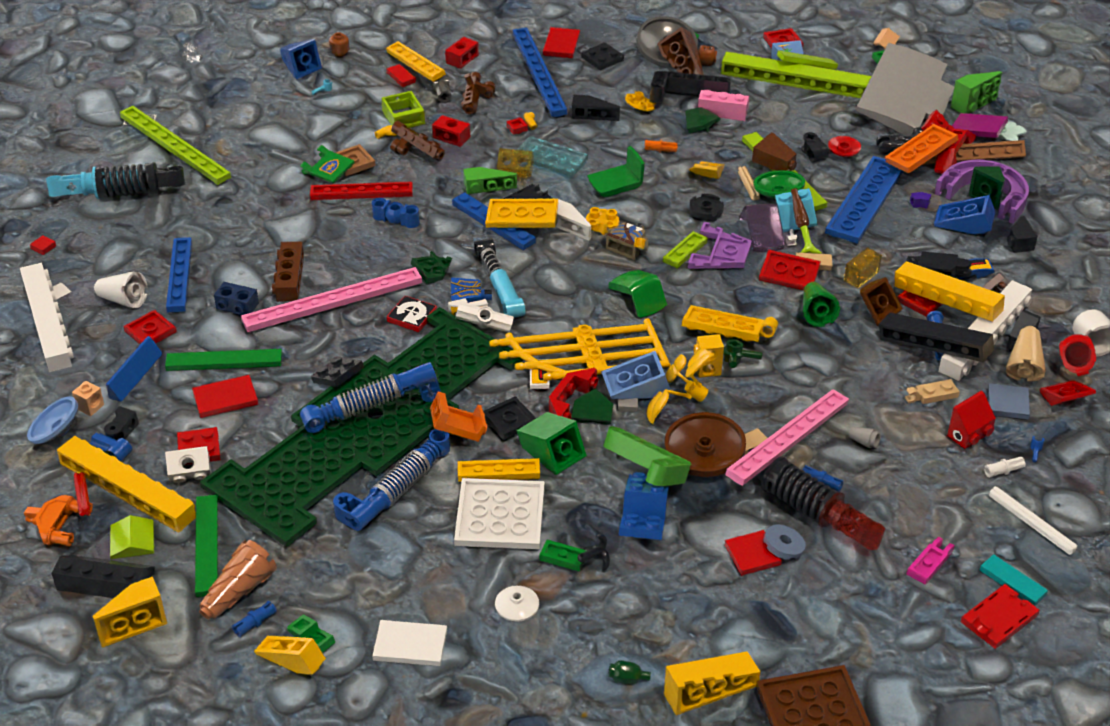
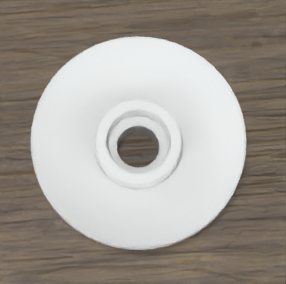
M511 586L505 588L497 595L495 608L498 614L506 620L514 622L525 621L533 617L538 611L539 599L536 593L527 587Z

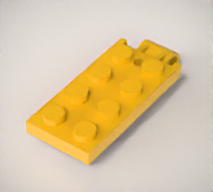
M690 305L682 319V326L690 330H703L709 334H722L728 338L737 337L744 341L759 342L760 337L770 338L774 335L778 327V321L774 317H767L762 320Z

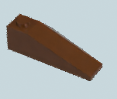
M681 27L657 43L662 56L679 73L704 75L697 46L690 31Z

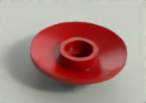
M837 136L829 140L828 148L836 155L848 157L858 154L861 151V144L852 137Z

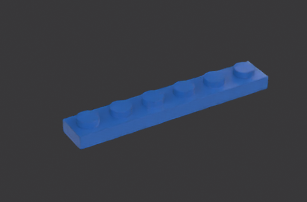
M465 192L452 199L453 206L486 226L485 222L488 211L486 205ZM489 228L522 250L536 243V237L522 228Z
M191 237L173 239L166 302L167 312L186 311L192 253Z

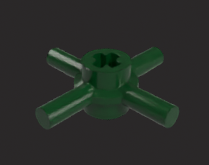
M737 337L730 338L724 347L723 360L729 363L731 368H735L740 363L742 357L762 359V352L743 350V343L738 341Z

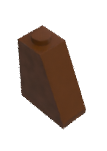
M772 132L753 147L752 161L774 171H793L797 165L796 153Z

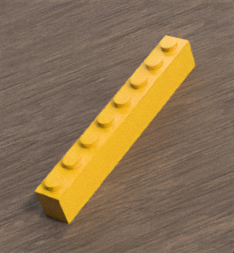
M73 436L57 449L61 465L78 474L83 472L85 478L176 532L180 533L196 519L195 505L190 499L183 498L176 491L169 490L160 482H155L148 478L146 474L134 470L130 465L120 462L116 457L104 453L102 449L90 445L86 440Z

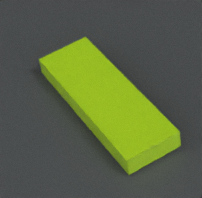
M693 231L663 257V262L678 269L691 257L692 253H696L707 243L708 238Z

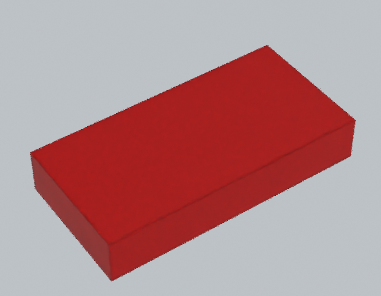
M401 64L386 68L387 74L402 87L416 83V78Z

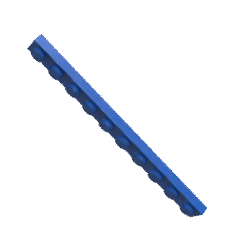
M528 28L512 29L513 37L551 116L567 115V108Z

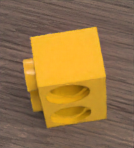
M720 334L697 336V343L693 346L694 354L700 348H704L714 354L697 370L698 377L721 376L724 346Z

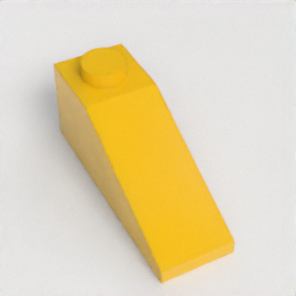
M267 636L254 651L256 655L298 674L313 675L319 670L320 665L326 659L313 638Z

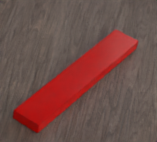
M412 182L311 185L310 200L413 197Z

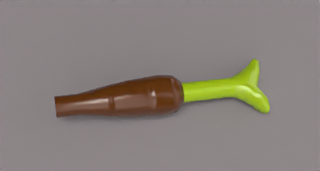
M797 188L791 189L795 223L801 229L805 243L800 253L822 254L811 242L808 231L809 218Z

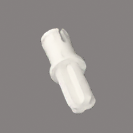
M1023 457L1010 460L1001 459L1000 462L985 465L984 471L988 478L1000 474L1008 475L1010 471L1025 467L1026 463Z

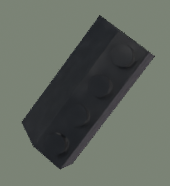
M67 555L59 557L51 574L56 590L115 598L130 584L152 577L155 567Z

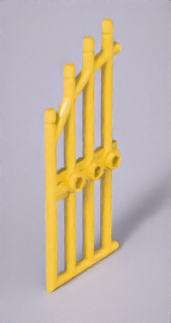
M649 318L644 319V324L600 329H592L588 325H578L571 332L514 337L512 333H507L505 335L506 338L489 341L490 347L511 346L514 349L509 352H500L499 358L520 357L526 361L525 363H516L515 370L540 369L549 372L543 374V380L547 381L563 379L569 372L584 370L566 371L555 366L586 363L588 367L586 369L596 368L597 375H602L601 371L614 367L607 366L606 361L637 358L656 351L659 356L662 368L671 366ZM647 331L649 336L606 341L596 340V336ZM576 339L578 342L577 344L522 349L519 345ZM649 343L654 345V348L604 354L601 352L602 348ZM581 351L583 355L548 360H537L533 357L536 355Z

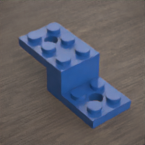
M635 472L633 475L629 474L624 493L623 516L619 527V536L662 540L669 486H656L646 481L647 476L644 473Z

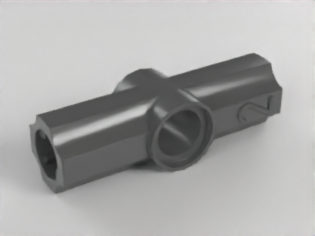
M443 76L432 82L433 92H436L439 101L447 103L452 99L448 77Z

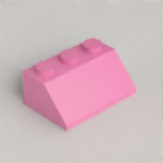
M701 90L698 108L702 107L720 118L745 121L750 100L749 96L742 94L736 95L726 92Z

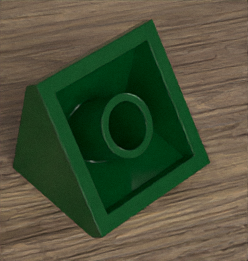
M1000 166L974 167L968 196L972 198L990 195L993 207L996 210L999 209L1005 183Z

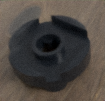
M701 194V197L698 198L694 196L689 203L690 215L692 218L715 222L717 217L723 214L724 203L720 201L718 196L713 194Z

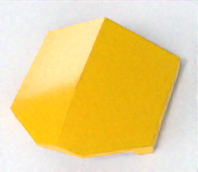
M701 161L700 164H694V167L690 168L689 171L701 176L719 179L724 169V164Z

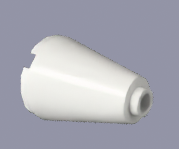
M128 272L101 278L94 285L97 296L129 308H139L144 304L147 294H144L145 288H148L147 282L143 274L139 272Z

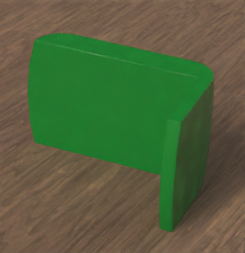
M629 146L627 147L626 164L587 176L590 184L598 194L603 197H609L640 187L643 183L645 163L635 149Z
M634 270L621 274L609 282V289L632 295L639 318L654 314L667 306L660 279L655 274Z

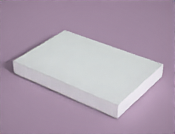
M380 620L373 651V661L441 666L447 625Z

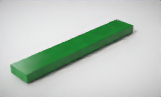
M282 349L167 353L165 369L166 371L279 367L282 365Z
M216 495L196 497L195 594L196 597H204L218 578V498Z

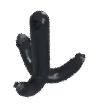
M598 534L599 545L579 548L587 551L579 554L577 559L579 562H585L601 555L603 559L602 569L605 571L610 564V556L606 550L607 538L604 534Z

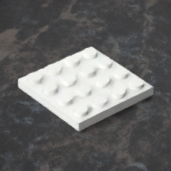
M462 478L454 546L540 549L544 481Z

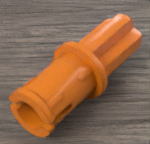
M645 140L644 150L659 151V153L661 151L677 152L678 144L662 140Z

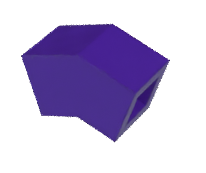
M924 192L911 193L910 203L913 208L922 207L927 209L932 194Z

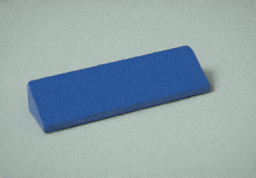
M150 336L145 338L106 383L109 399L119 402L123 401L162 355L161 350Z

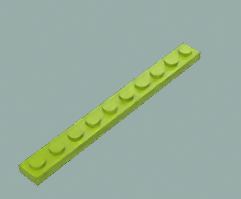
M131 106L120 111L122 119L217 185L231 178V172L136 107Z

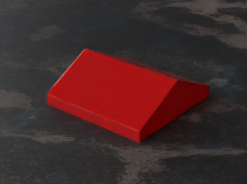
M1071 380L1040 388V393L1051 406L1091 396L1096 394V390Z

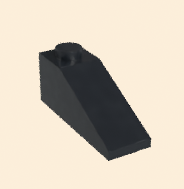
M573 95L572 119L620 121V106L590 95Z

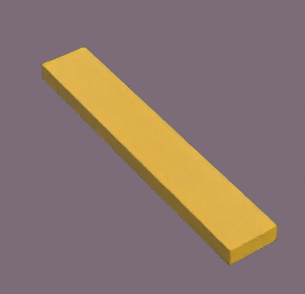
M399 41L386 48L388 54L432 82L446 75L444 69Z

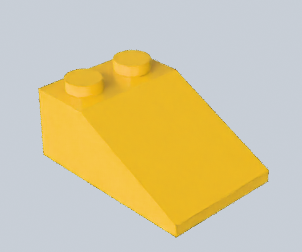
M153 577L130 584L93 615L102 648L167 624L161 595Z

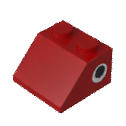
M979 391L953 407L947 436L964 449L977 444L979 440L990 436L994 431L996 417L983 391Z

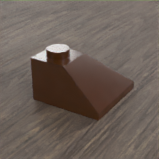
M886 277L872 281L860 289V295L877 326L889 313L897 314L903 309Z

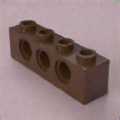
M281 242L280 249H277L278 260L275 262L277 272H274L272 293L276 294L277 302L299 300L304 262L303 242Z

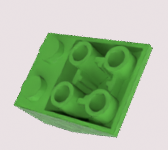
M1002 72L970 74L956 80L951 108L959 113L970 114L996 100Z

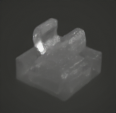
M188 42L183 46L186 51L183 52L182 56L187 58L186 62L192 63L194 59L200 62L203 59L196 46Z

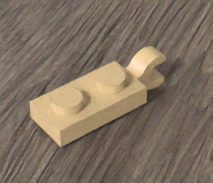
M949 379L917 385L915 388H907L906 391L909 396H905V399L908 403L921 400L923 404L958 398L960 392L953 381Z

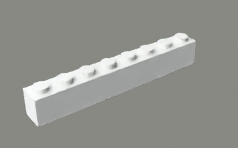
M42 263L20 268L49 372L72 367L70 359L74 358L68 336H64L67 333L61 313H59L58 303L55 302L57 300L48 269L44 270Z
M1012 280L1000 293L1005 295L1004 311L993 322L978 317L968 329L993 334L995 345L1000 335L1003 336L1007 327L1011 326L1022 310L1030 305L1032 289ZM944 354L941 357L938 372L960 381L964 375L967 376L971 367L973 365L976 366L979 361Z

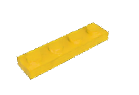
M539 458L458 461V482H462V478L497 480L540 479Z

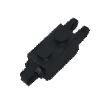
M922 251L921 256L907 257V262L953 278L968 277L972 274L970 260L958 258L957 254Z

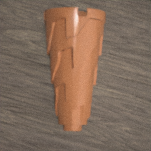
M245 539L231 555V560L223 568L221 575L209 588L208 594L200 603L201 609L199 612L208 620L210 618L216 619L227 608L230 609L244 595L249 594L260 582L263 583L277 569L274 559L270 562L267 560L270 554L259 544L251 540L246 541Z

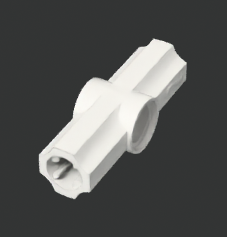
M463 302L459 303L455 317L475 323L480 328L485 329L489 327L510 333L514 319L513 316L495 312L488 306L478 307ZM486 315L489 319L484 320L480 316Z

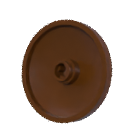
M699 412L686 415L669 427L665 435V450L691 462L688 474L699 477H713L725 474L727 468L745 455L746 438L741 427L732 419L717 413Z

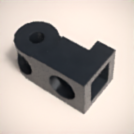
M119 406L115 410L116 417L104 427L105 435L115 440L119 438L126 439L139 424L136 411Z

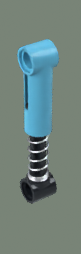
M488 238L474 241L476 257L478 259L482 258L490 274V281L503 306L504 314L514 318L525 316L526 311L523 299L518 297L507 272L501 268L499 260L496 259V248L493 239Z

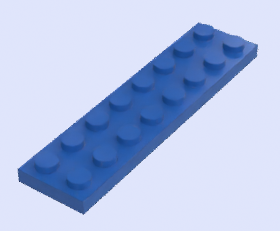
M873 156L827 225L825 234L858 244L902 175L903 170L886 163L883 158Z

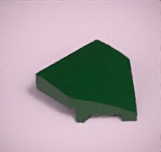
M702 107L685 110L689 134L703 129L709 132V127L721 120L719 116Z
M431 251L429 257L412 258L411 265L413 268L416 267L426 284H430L444 279L452 258L448 256L441 258Z
M594 389L574 400L572 420L611 424L613 403L597 389Z

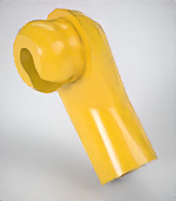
M525 113L523 117L526 124L531 130L536 129L538 125L534 121V113Z
M391 125L375 131L377 139L384 136H396V134L391 131Z

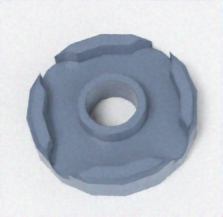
M776 524L767 528L764 533L763 542H766L768 545L767 549L779 558L790 560V558L798 559L805 550L806 543L804 538L793 528Z

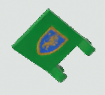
M320 145L317 151H320L319 156L321 159L313 167L307 162H303L299 166L303 168V174H311L334 184L355 161Z

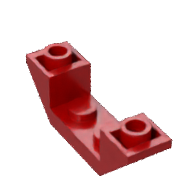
M952 128L951 132L958 135V141L937 155L935 173L943 174L949 167L956 164L957 151L962 144H972L976 135L969 130Z
M589 368L567 373L549 396V412L571 419L570 404L566 403L567 398L573 395L575 390L586 394L592 388H596L599 380L597 369Z

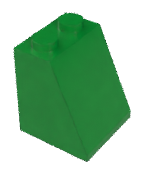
M546 412L517 430L522 448L535 459L539 458V462L555 475L587 456L575 420Z

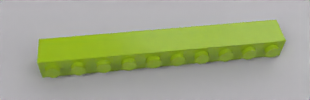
M732 52L725 53L721 65L722 75L855 98L862 97L872 77Z

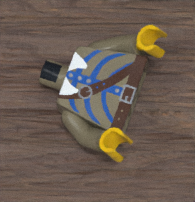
M598 222L595 231L601 232L606 237L607 250L633 260L637 258L640 251L646 252L648 250V238L645 237L646 231L641 223H637L634 226L625 222L618 227L609 229L607 224Z

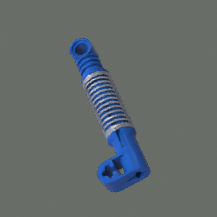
M428 362L400 374H390L389 378L385 376V380L381 378L380 382L376 380L377 383L372 381L373 384L370 385L368 383L367 387L364 384V388L360 386L359 390L357 388L355 389L356 391L351 390L352 393L347 391V395L343 393L344 398L339 394L333 397L330 401L331 404L326 402V406L321 404L320 408L316 405L305 406L300 412L305 429L310 433L322 430L326 421L327 423H330L329 420L333 422L335 421L334 418L345 420L351 417V412L355 416V412L360 414V411L364 412V409L368 411V407L372 409V406L376 407L377 404L380 406L381 402L385 404V401L389 403V399L392 401L393 397L399 399L406 392L418 388L424 401H433L437 392L441 391L432 364Z
M438 429L432 430L429 434V439L419 449L412 450L378 481L365 499L360 500L349 493L337 494L333 499L336 519L356 531H361L383 509L391 507L432 467V463L438 457L445 456L450 452L449 433Z

